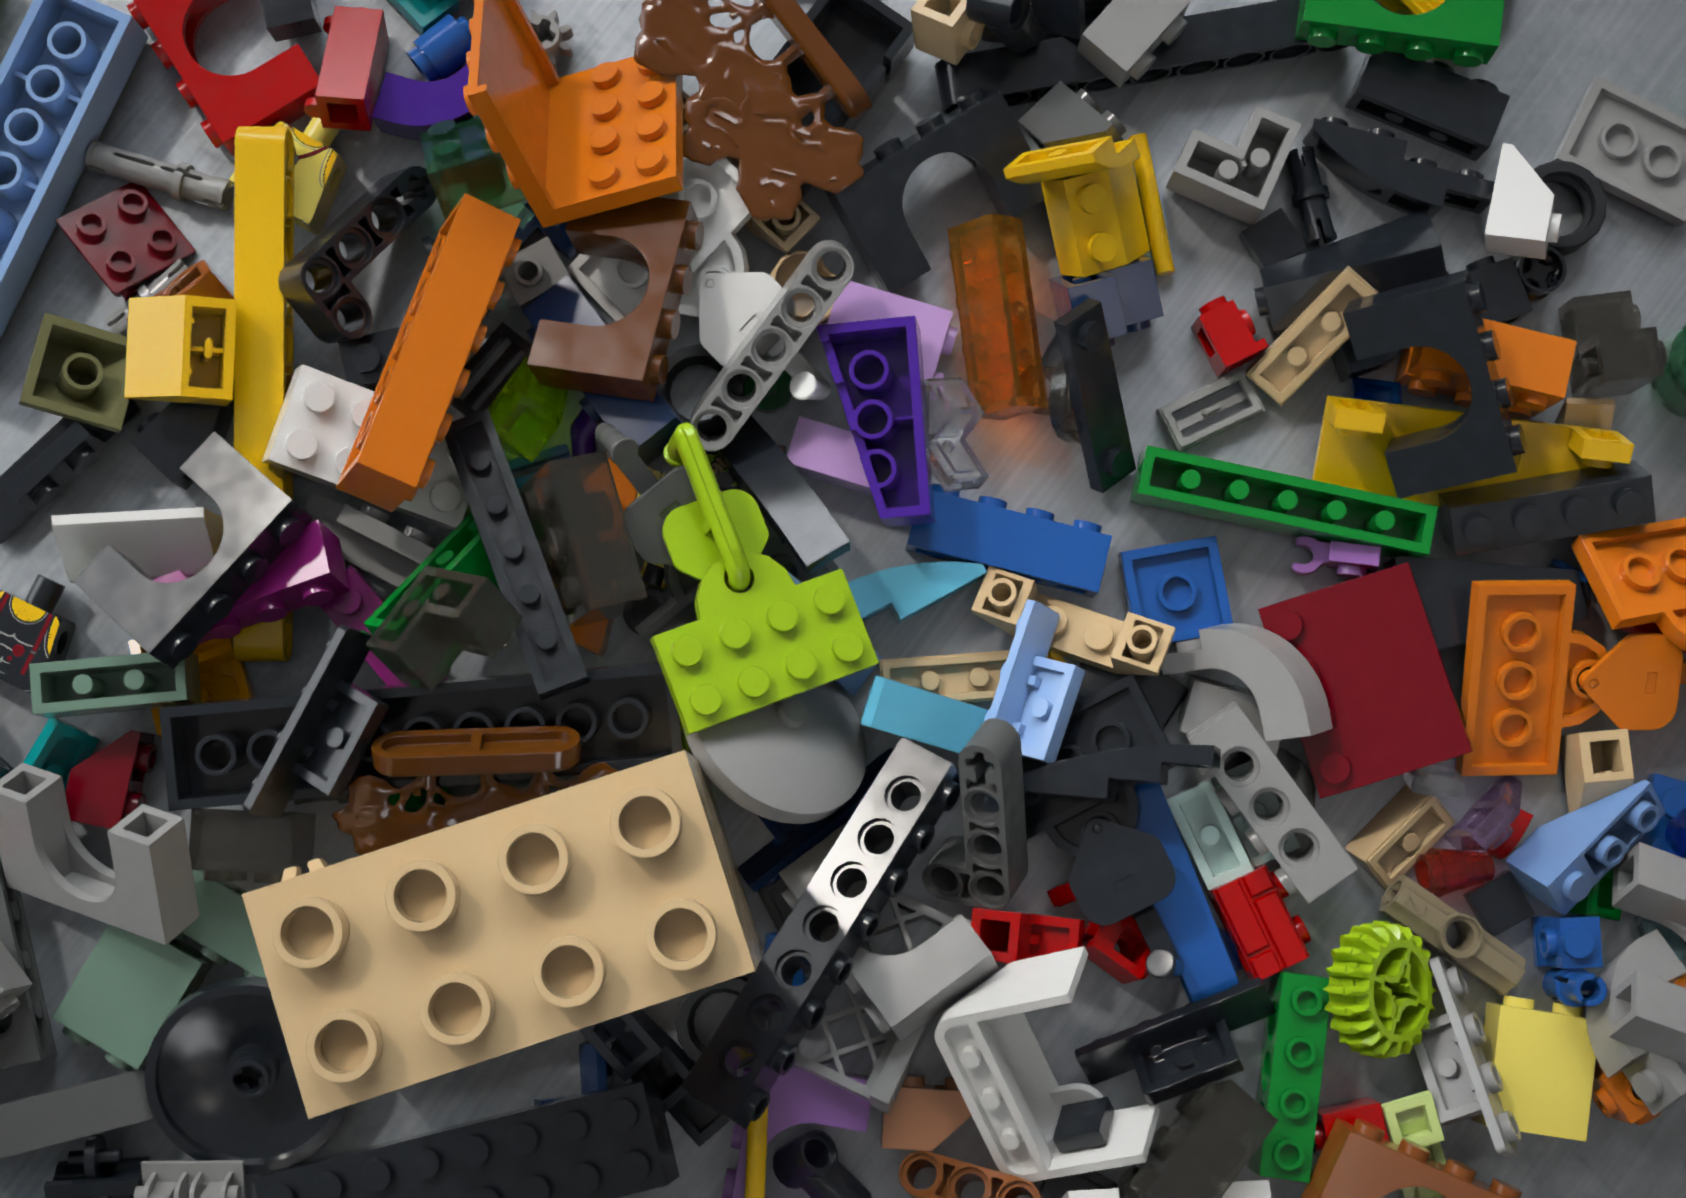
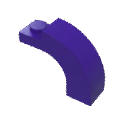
M467 63L452 76L432 82L417 81L386 72L371 116L380 132L420 141L451 138L482 124L478 115H471L464 100L463 87L468 85L469 77Z

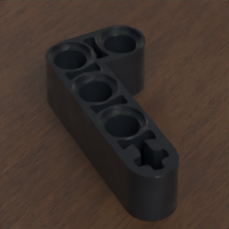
M411 166L381 177L280 271L278 283L283 297L320 341L328 344L349 341L363 337L370 330L373 321L372 310L351 280L435 202L438 193L437 182L433 174L426 168ZM402 196L404 201L399 202L396 198ZM372 212L378 219V229L372 222ZM340 241L344 244L346 248V259L340 253ZM306 271L310 272L314 279L313 290L306 282ZM338 310L342 312L345 319L344 329L338 323Z

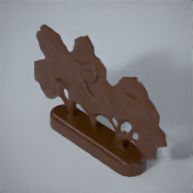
M646 0L642 3V10L639 16L641 31L635 40L634 60L636 63L661 76H695L699 82V91L687 98L685 103L684 119L689 124V128L683 133V157L688 158L692 162L708 166L727 157L737 158L739 160V180L736 190L751 216L762 221H769L771 218L790 220L801 201V186L804 183L838 194L864 176V169L859 164L864 154V138L854 130L835 127L824 119L825 103L832 98L849 118L857 119L873 107L872 102L862 85L796 0H754L752 6L738 5L730 0H721L723 4L720 6H709V0ZM730 12L729 16L732 20L738 16L741 17V22L730 28L715 27L710 22L711 15ZM766 18L772 20L791 45L774 60L761 59L750 46L749 35L751 26ZM743 29L744 37L742 41L735 43L734 33ZM798 57L804 61L823 86L818 93L797 96L792 91L787 66ZM812 110L815 117L813 123L809 126H803L801 119Z
M567 726L389 732L381 735L371 744L374 768L380 774L387 777H416V779L397 789L390 786L384 779L372 775L358 776L348 786V805L332 814V818L337 821V827L341 832L353 836L355 853L363 855L550 794L549 785L563 790L618 772V770L605 762L592 764L576 778L562 780L552 772L572 768L579 762L582 755L579 733ZM535 773L529 787L519 789L506 783H499L494 780L493 774ZM480 775L481 788L476 794L470 796H452L436 785V776ZM421 789L427 790L426 802L417 812L410 813L405 811L404 807L411 794L421 796ZM400 793L399 801L395 805L389 804V795ZM435 793L442 795L446 801L444 805L433 802Z

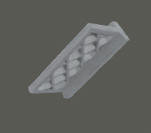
M899 893L896 897H890L888 900L896 919L880 924L874 936L899 927L907 952L914 948L905 925L925 919L940 926L941 930L959 915L956 914L955 918ZM899 908L906 910L911 914L901 916ZM873 938L867 941L870 952L878 954ZM844 982L853 1007L826 1017L823 1016L820 1023L813 1029L823 1028L831 1053L814 1059H809L798 1053L794 1066L869 1101L870 1106L889 1114L934 1018L901 1042L892 1030L891 1032L870 1038L862 1013L866 1012L864 1008L872 1002L869 1001L858 1005L855 994L852 993ZM856 1016L865 1041L836 1050L828 1025ZM885 1043L877 1058L874 1046ZM868 1049L874 1068L864 1085L845 1076L840 1058ZM834 1061L837 1072L823 1064Z

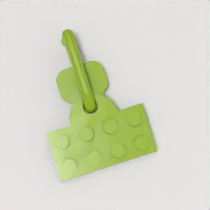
M688 422L678 425L669 443L664 447L663 456L666 462L672 466H684L697 501L672 510L664 520L662 536L673 566L679 572L700 581L694 602L697 621L655 635L650 641L686 735L689 736L877 665L879 663L843 569L841 568L795 585L782 565L771 557L762 555L769 533L756 500L742 490L731 489L721 492L697 429ZM750 584L749 590L744 592Z

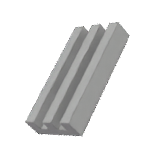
M1242 368L1158 408L1156 414L1159 420L1162 419L1165 425L1164 430L1174 443V450L1183 452L1262 414L1265 408L1250 379L1246 376L1245 369ZM1234 384H1240L1242 391L1177 422L1175 421L1172 414ZM1248 400L1251 407L1186 438L1183 437L1181 431Z

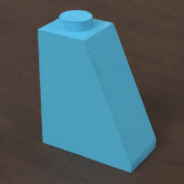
M874 674L860 724L960 753L983 723L988 709Z

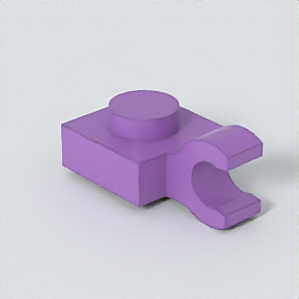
M1307 536L1296 538L1295 547L1307 548L1313 554V560L1308 564L1293 563L1292 572L1297 575H1311L1324 565H1327V568L1337 569V576L1355 579L1378 570L1381 547L1336 541L1324 543Z

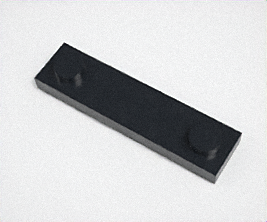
M1088 298L1055 320L1054 326L1090 487L1093 490L1104 493L1136 470L1102 302Z

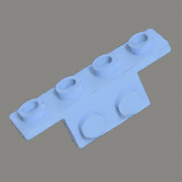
M1028 599L1023 613L1017 621L1016 633L1007 660L1001 668L1000 681L991 708L986 713L984 721L991 718L1007 721L1016 729L1020 736L1022 757L1051 764L1056 761L1085 670L1073 664L1047 659L1060 615L1042 603Z

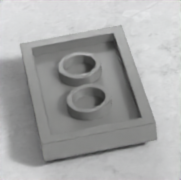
M1596 76L1591 81L1552 161L1574 162L1590 170L1601 183L1603 190L1677 227L1682 226L1686 223V119L1610 81Z

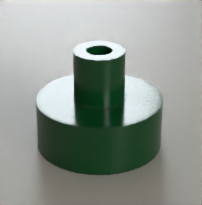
M785 370L755 410L771 414L783 410L789 404L792 398L790 392L791 376ZM747 375L745 380L746 395L751 393L755 387V381L749 375Z

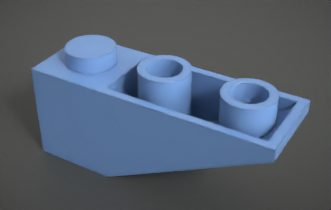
M1643 780L1539 826L1505 861L1524 891L1565 916L1578 902L1582 901L1589 894L1591 888L1612 867L1621 862L1624 855L1646 832L1651 831L1666 811L1652 784L1647 780Z

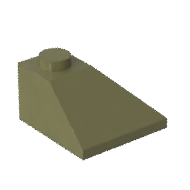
M45 312L27 367L19 405L120 433L129 399H124L127 337Z

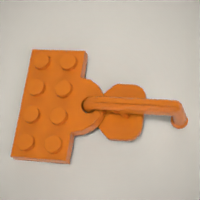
M1686 517L1579 535L1571 547L1612 630L1655 622L1667 639L1680 649L1686 651Z
M1570 580L1472 581L1460 714L1473 752L1457 756L1455 770L1461 776L1557 775L1562 728L1579 725L1596 715L1600 709L1620 729H1628V731L1656 730L1664 727L1676 714L1680 684H1686V659H1683L1682 649L1672 643L1662 633H1634L1625 636L1607 653L1605 647L1582 631L1572 629L1576 584Z

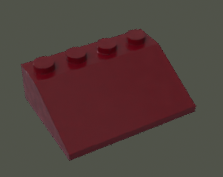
M1409 562L1258 609L1264 629L1288 641L1306 658L1316 672L1326 694L1333 729L1312 736L1300 737L1320 799L1473 752Z

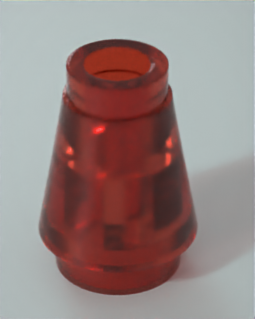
M1430 848L1426 854H1420L1417 857L1415 873L1420 886L1433 893L1436 897H1442L1483 883L1484 881L1492 880L1495 875V865L1491 854L1487 851Z

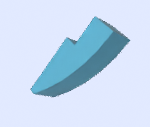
M956 561L924 562L888 568L859 577L848 582L863 622L890 608L898 623L901 624L983 579L987 571L983 564Z

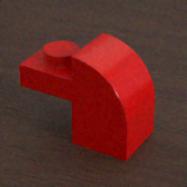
M973 908L971 927L990 950L996 962L1011 963L1013 961L1082 947L1085 920L1008 910Z

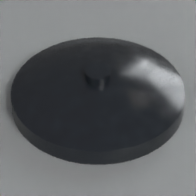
M231 978L212 983L193 992L168 1014L155 1035L148 1052L145 1066V1089L152 1114L165 1135L179 1149L197 1161L244 1160L245 1174L267 1173L290 1167L319 1150L337 1130L347 1110V1107L308 1119L266 978Z

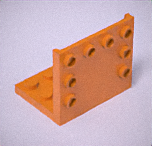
M473 0L474 15L473 18L469 19V30L472 37L471 51L466 53L469 77L468 85L463 87L464 100L471 115H478L485 126L486 138L491 150L494 153H500L504 159L507 174L513 188L516 190L521 189L543 228L683 190V75L676 77L661 76L637 64L633 56L615 62H605L591 69L559 77L519 0Z

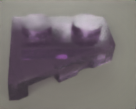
M1515 775L1499 776L1443 837L1456 850H1487L1488 847L1491 850L1497 849L1514 831L1510 824L1520 814L1522 782Z

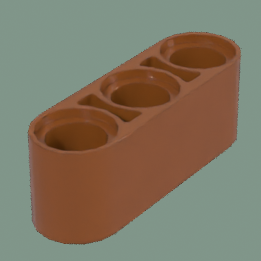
M918 1150L910 1153L903 1159L899 1167L898 1177L900 1184L912 1198H961L964 1186L972 1181L984 1183L985 1192L982 1198H1016L1020 1195L1043 1198L1035 1185L1026 1179L929 1151ZM926 1167L936 1169V1180L933 1185L924 1190L914 1187V1178L921 1169Z

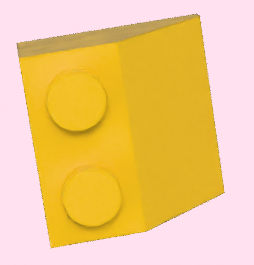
M1133 163L1120 168L1041 182L1061 275L1075 277L1091 276L1128 265L1150 251Z

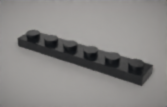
M485 409L452 421L445 440L541 701L589 683V677L489 410Z

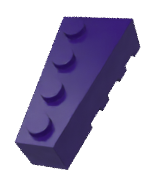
M916 316L817 325L816 328L881 521L886 527L935 523L921 332Z

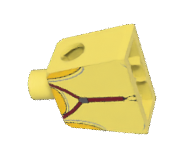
M312 117L302 133L280 121L274 127H290L294 139V223L318 236L323 231L347 168L341 156L329 148L340 129L323 128L321 119ZM234 171V173L232 174V176H231L230 179H229L234 186H235V171Z

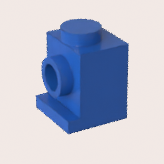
M1560 915L1531 917L1534 966H1549L1561 969L1603 967L1599 916Z

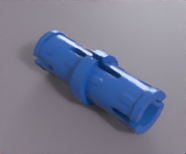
M1552 968L1545 973L1542 979V988L1545 994L1549 997L1554 996L1553 999L1559 1000L1562 1004L1570 1007L1597 1006L1603 1002L1607 994V986L1604 980L1599 976L1598 978L1595 977L1596 974L1588 973L1582 968ZM1558 979H1565L1567 983L1560 982ZM1581 991H1586L1590 994H1581Z

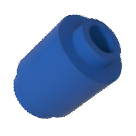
M448 13L413 41L415 47L406 54L428 82L436 81L438 78L445 79L466 63V53L471 51L472 40L469 22L463 16L455 20Z

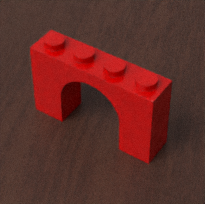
M133 0L127 4L126 7L143 30L150 27L158 39L151 44V47L164 67L168 70L175 66L182 77V80L175 85L191 109L199 105L207 117L200 125L215 148L224 144L235 157V134L238 126L274 127L280 121L290 125L306 115L304 112L305 102L308 98L315 97L319 76L298 43L256 69L240 75H220L208 71L199 65L196 55V38L201 24L213 10L229 0Z

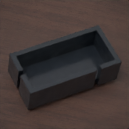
M816 0L806 14L862 85L872 104L884 89L885 77L889 80L892 78L915 45L912 22L880 0ZM788 41L785 42L774 59L791 46ZM800 57L787 66L792 91L797 96L818 93L823 88ZM832 98L825 103L824 119L835 127L854 130L865 115L864 113L857 119H851L839 108ZM812 110L801 119L803 126H809L813 123L815 117ZM804 183L801 186L804 197L813 185Z

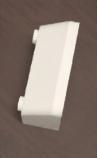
M1085 946L1008 963L944 1011L934 1033L935 1042L998 1170L1030 1182L1146 1163L1160 1113L1157 1104L1151 1107L1149 1104L1114 1110L1105 1145L1060 1153L1053 1141L1062 1105L1103 1098V1095L1094 1087L1083 1083L1058 1085L1024 1012L1072 1003L1088 957Z

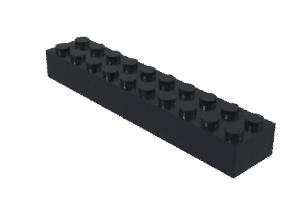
M659 662L585 668L590 680L589 683L542 701L538 695L531 673L362 688L363 690L387 704L389 708L342 796L349 795L348 786L358 776L372 775L386 780L390 786L397 789L416 779V777H387L380 774L374 768L371 744L375 739L389 732L567 726L579 733L582 755L579 762L572 768L552 773L556 776L579 775L583 770L596 763L605 762L612 768L621 771L686 750L684 729ZM300 693L183 703L159 708L169 811L243 805L250 793L253 780L261 772L274 748L277 735L285 727L299 701ZM535 773L493 774L494 780L501 782L532 779ZM480 775L436 776V785L439 787L480 783ZM301 778L290 800L332 796L326 795Z

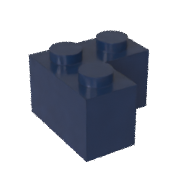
M1143 255L1128 265L1087 277L1061 275L1049 278L1057 319L1088 298L1102 302L1110 346L1115 345V337L1151 327V319L1164 316L1153 261Z

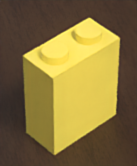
M1504 995L1503 1004L1486 1002L1483 1025L1486 1042L1481 1043V1047L1486 1061H1492L1500 1074L1503 1091L1498 1092L1504 1112L1511 1111L1520 1132L1586 1142L1596 1056L1589 1040L1586 1017H1583L1584 1007H1570L1562 1003L1553 1002L1552 1012L1534 1009V999ZM1483 1114L1472 1117V1121L1487 1127Z

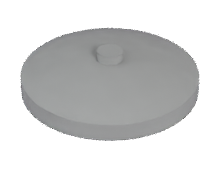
M834 681L689 736L685 732L689 747L694 757L698 760L700 767L726 796L758 816L781 823L806 824L832 815L854 795L865 774L867 748L864 731L850 700Z

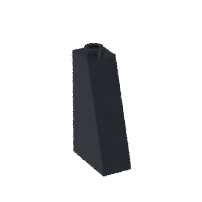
M1427 209L1260 269L1263 286L1254 288L1260 317L1270 315L1273 332L1287 329L1347 266L1351 267L1379 293L1447 275L1442 245Z
M1400 556L1383 563L1384 569L1407 562L1410 563L1439 651L1466 645L1472 581L1570 580L1576 584L1573 623L1589 618L1587 609L1591 605L1590 592L1586 583L1580 581L1578 570L1414 556Z

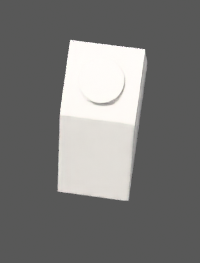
M1503 143L1485 229L1486 253L1546 259L1548 243H1558L1563 214L1554 213V194L1515 146Z

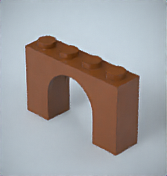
M1336 1118L1311 1173L1310 1183L1306 1184L1301 1198H1383L1395 1190L1406 1187L1428 1188L1440 1193L1442 1198H1520L1523 1192L1497 1178H1493L1490 1185L1475 1178L1477 1174L1475 1170L1454 1159L1448 1158L1445 1165L1429 1158L1431 1151L1411 1140L1402 1138L1398 1145L1384 1139V1130L1363 1119L1356 1118L1354 1125Z

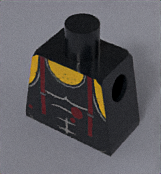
M38 574L25 599L16 594L0 590L1 680L31 694L29 664L65 661L75 631V623L53 611L66 586Z

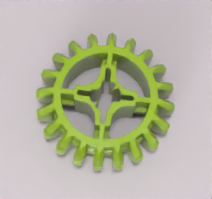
M1373 921L1372 923L1352 926L1349 934L1340 935V948L1331 950L1333 964L1331 967L1325 968L1329 975V984L1323 990L1329 993V1002L1324 1010L1333 1014L1330 1028L1339 1031L1340 1043L1349 1045L1352 1052H1357L1362 1056L1388 1059L1389 1057L1397 1058L1401 1054H1410L1412 1045L1421 1044L1422 1042L1421 1031L1430 1029L1429 1012L1436 1010L1432 1004V994L1437 989L1432 987V977L1434 974L1432 968L1428 966L1430 951L1422 949L1421 937L1412 935L1409 927H1402L1400 924H1390L1389 921Z

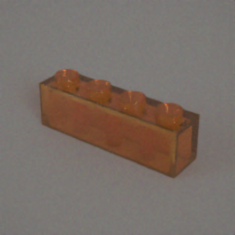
M990 213L947 229L950 246L949 256L954 276L956 306L959 313L962 352L965 358L969 388L968 398L971 404L972 418L1006 420L1048 408L1022 218Z

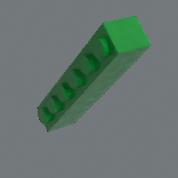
M1147 445L1139 454L1130 502L1294 537L1307 536L1324 543L1336 541L1381 547L1380 555L1393 558L1400 556L1425 557L1430 554L1438 506Z

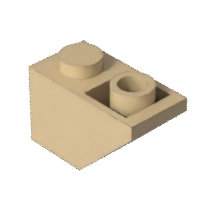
M1628 729L1561 735L1560 746L1569 813L1633 785L1634 772Z

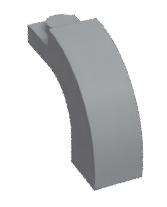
M1240 623L1221 624L1199 629L1200 638L1177 642V652L1166 655L1161 668L1162 675L1202 669H1220L1240 678L1249 687L1257 701L1265 742L1312 736L1333 729L1326 694L1316 672L1306 658L1292 644L1269 630Z
M1658 929L1635 940L1601 969L1596 977H1601L1606 983V998L1597 1006H1586V1024L1589 1040L1600 1067L1607 1078L1623 1072L1635 1093L1643 1100L1653 1116L1667 1109L1686 1095V1075L1674 1060L1609 1038L1610 992L1636 971L1670 983H1674L1686 973V968Z

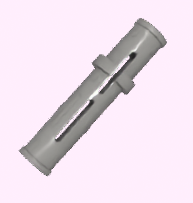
M96 140L91 142L86 152L85 165H87V170L169 193L174 200L185 202L189 199L225 211L229 208L234 196V186H232L233 184L229 179L214 177L196 171L193 165L181 162L175 165L163 162L152 157L112 147Z

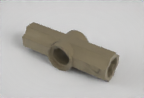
M1400 875L1394 883L1389 885L1380 899L1379 912L1395 923L1402 925V927H1409L1413 935L1422 938V941L1431 953L1446 957L1497 994L1506 995L1509 990L1518 985L1524 975L1527 959L1482 929L1480 923L1474 917L1459 913L1406 875ZM1451 923H1454L1459 931V939L1451 948L1446 940V931Z

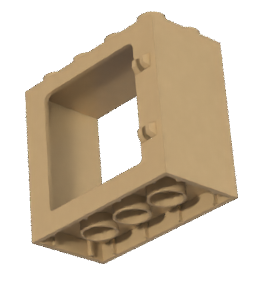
M686 750L367 854L346 859L333 865H328L323 858H317L308 861L307 867L310 871L308 873L302 874V869L299 866H293L284 869L281 882L241 894L308 1119L755 972L764 952L709 778L700 767L698 760Z

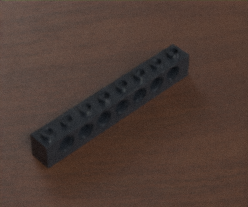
M901 737L762 957L756 971L748 979L681 1085L682 1089L745 1130L751 1121H756L762 1116L770 1101L769 1092L778 1077L788 1073L794 1065L799 1052L797 1047L808 1030H813L822 1020L826 1011L825 1002L834 987L844 983L850 975L854 965L853 957L863 941L870 940L876 933L881 922L880 913L890 897H896L904 888L908 879L907 870L917 854H923L930 846L934 838V826L944 811L951 810L960 796V779L953 763ZM921 796L915 808L908 811L900 810L902 803L908 797ZM885 838H894L893 844L888 851L882 854L873 853L879 841ZM861 880L867 881L866 887L860 895L853 898L847 897V891L853 883ZM835 923L839 924L838 933L833 939L820 942V934L826 926ZM804 967H811L809 979L800 986H792L793 977L796 972ZM783 1011L781 1024L772 1031H765L767 1018L774 1012ZM754 1055L755 1064L753 1069L747 1075L737 1077V1067L740 1061L747 1056Z

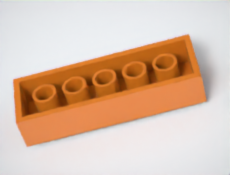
M465 193L443 223L335 488L390 512H393L404 500L411 502L418 488H425L435 466V461L428 457L433 451L436 442L440 444L443 442L450 428L453 415L446 412L454 397L458 399L461 396L471 372L464 367L471 353L476 354L485 338L488 326L481 323L488 309L493 310L497 305L505 285L504 282L499 281V278L505 266H511L520 248L521 240L514 236L521 219Z

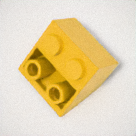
M191 295L129 298L124 399L227 406L233 400L237 300Z

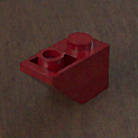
M130 730L70 770L65 794L71 821L111 829L141 804L146 805V794L142 793L146 773L150 774L153 771L157 760L158 748L157 745L153 744L155 734Z

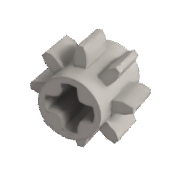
M531 10V19L529 21L539 40L543 41L542 46L555 70L558 71L557 63L562 57L572 58L573 56L571 46L563 42L574 36L570 25L558 26L559 17L555 10L549 16L538 15L535 10ZM548 36H552V42L546 40Z

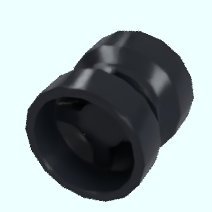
M1548 246L1546 259L1520 257L1514 261L1530 303H1536L1544 299L1565 280L1567 273L1566 261L1561 253L1553 247Z

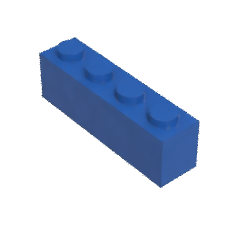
M932 484L935 523L911 525L905 551L944 561L983 564L986 571L989 566L1034 580L1039 585L1090 598L1099 593L1112 539L1111 535L1101 533L1102 526L1093 522L1074 520L1073 525L1053 521L1055 515L1045 510L1026 508L1025 514L1006 509L1007 502L1001 499L979 496L977 502L959 497L960 490L942 484Z

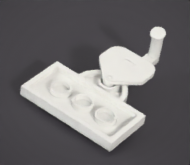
M683 157V190L660 197L691 201L698 220L703 223L704 237L700 250L693 252L690 263L692 268L691 288L687 295H682L678 310L680 314L699 317L700 342L724 367L782 289V286L770 274L749 272L746 250L736 236V233L752 216L736 190L739 180L737 165L729 157L722 161H716L711 166L692 162L688 158ZM579 254L566 268L615 321L626 317L640 304L649 283V272L642 266L627 260ZM791 297L788 300L786 309L791 315L796 317V305ZM769 333L759 339L757 350L762 355L768 352L773 357L782 352L785 341L781 336ZM798 351L784 369L792 377L790 382L792 396L798 400L826 399L831 393L830 383Z

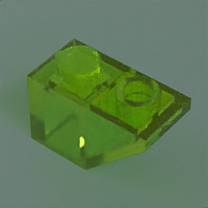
M529 352L488 410L503 449L513 456L533 463L561 424L568 389L541 386L527 365Z

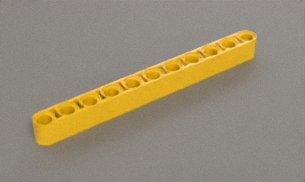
M238 126L235 134L234 299L237 300L234 360V449L293 500V473L262 463V459L294 374V309L283 297L278 283L280 271L294 257V139L290 127ZM293 611L288 612L287 616L281 620L260 622L241 629V632L233 637V649L236 660L238 662H288L293 646Z

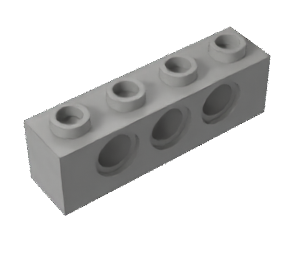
M1235 700L1186 734L1191 745H1215L1221 749L1220 769H1197L1202 776L1211 771L1222 786L1215 791L1220 801L1232 816L1241 811L1252 827L1244 833L1260 855L1264 856L1270 851L1281 868L1274 873L1291 897L1300 892L1309 904L1358 870L1356 864ZM1242 751L1251 757L1249 769L1244 774L1238 776L1225 772L1224 761L1226 757L1233 752ZM1273 792L1280 796V806L1277 811L1267 816L1256 813L1254 811L1256 798L1262 793ZM1294 833H1304L1310 838L1309 847L1304 853L1294 856L1284 852V842L1288 836Z

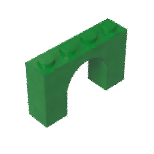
M1300 0L1295 39L1307 40L1310 45L1319 48H1329L1337 44L1356 47L1357 51L1365 54H1380L1384 51L1404 53L1406 58L1416 61L1441 58L1453 60L1454 64L1461 67H1477L1481 64L1487 65L1499 47L1505 0H1445L1437 8L1418 15H1402L1391 12L1374 0Z

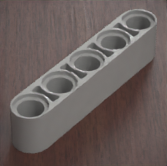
M824 240L818 242L810 249L694 406L690 414V424L694 425L697 429L705 450L717 451L723 449L732 441L850 282L854 274V262L851 254L842 243L835 240ZM828 252H836L844 259L842 271L834 277H824L817 271L819 258ZM806 293L814 299V307L807 316L795 317L787 311L788 300L793 295ZM769 333L777 334L785 341L782 352L773 357H766L757 350L759 339ZM746 374L751 376L755 381L753 391L745 396L732 394L728 390L727 384L734 375ZM717 414L725 420L726 426L719 434L707 435L699 429V420L704 415Z

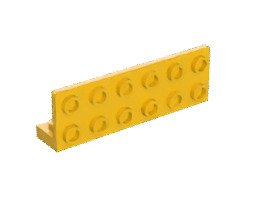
M1327 395L1312 480L1398 498L1384 454L1390 439L1446 425L1456 420L1464 412ZM1511 418L1512 425H1521L1527 445V453L1521 454L1517 472L1400 499L1440 507L1439 493L1589 467L1607 469L1612 468L1614 462L1630 464L1634 444L1615 430Z

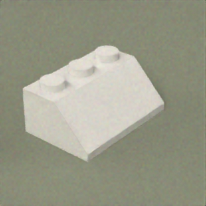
M205 507L51 515L52 528L68 580L72 583L108 544L134 561L152 579L177 570H181L189 577H192L212 560L223 536V518Z

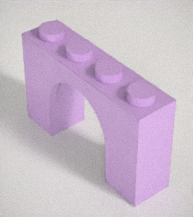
M850 281L834 302L827 324L916 316L921 332L926 402L927 399L937 402L945 375L936 371L941 354L951 355L959 329L950 326L953 311ZM799 416L787 457L801 475L872 496L852 432ZM927 419V421H928V429H929V425H930L931 419Z

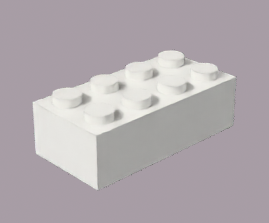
M302 364L294 371L262 463L337 489L335 487L374 391ZM444 438L441 444L436 442L433 451L428 457L435 461V466L425 488H418L411 502L404 500L395 511L447 530H453L462 522L468 501Z

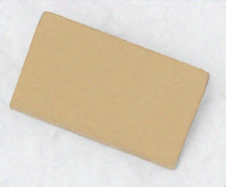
M1410 781L1345 848L1383 889L1387 890L1389 885L1394 883L1400 875H1404L1456 822L1432 791L1415 781Z

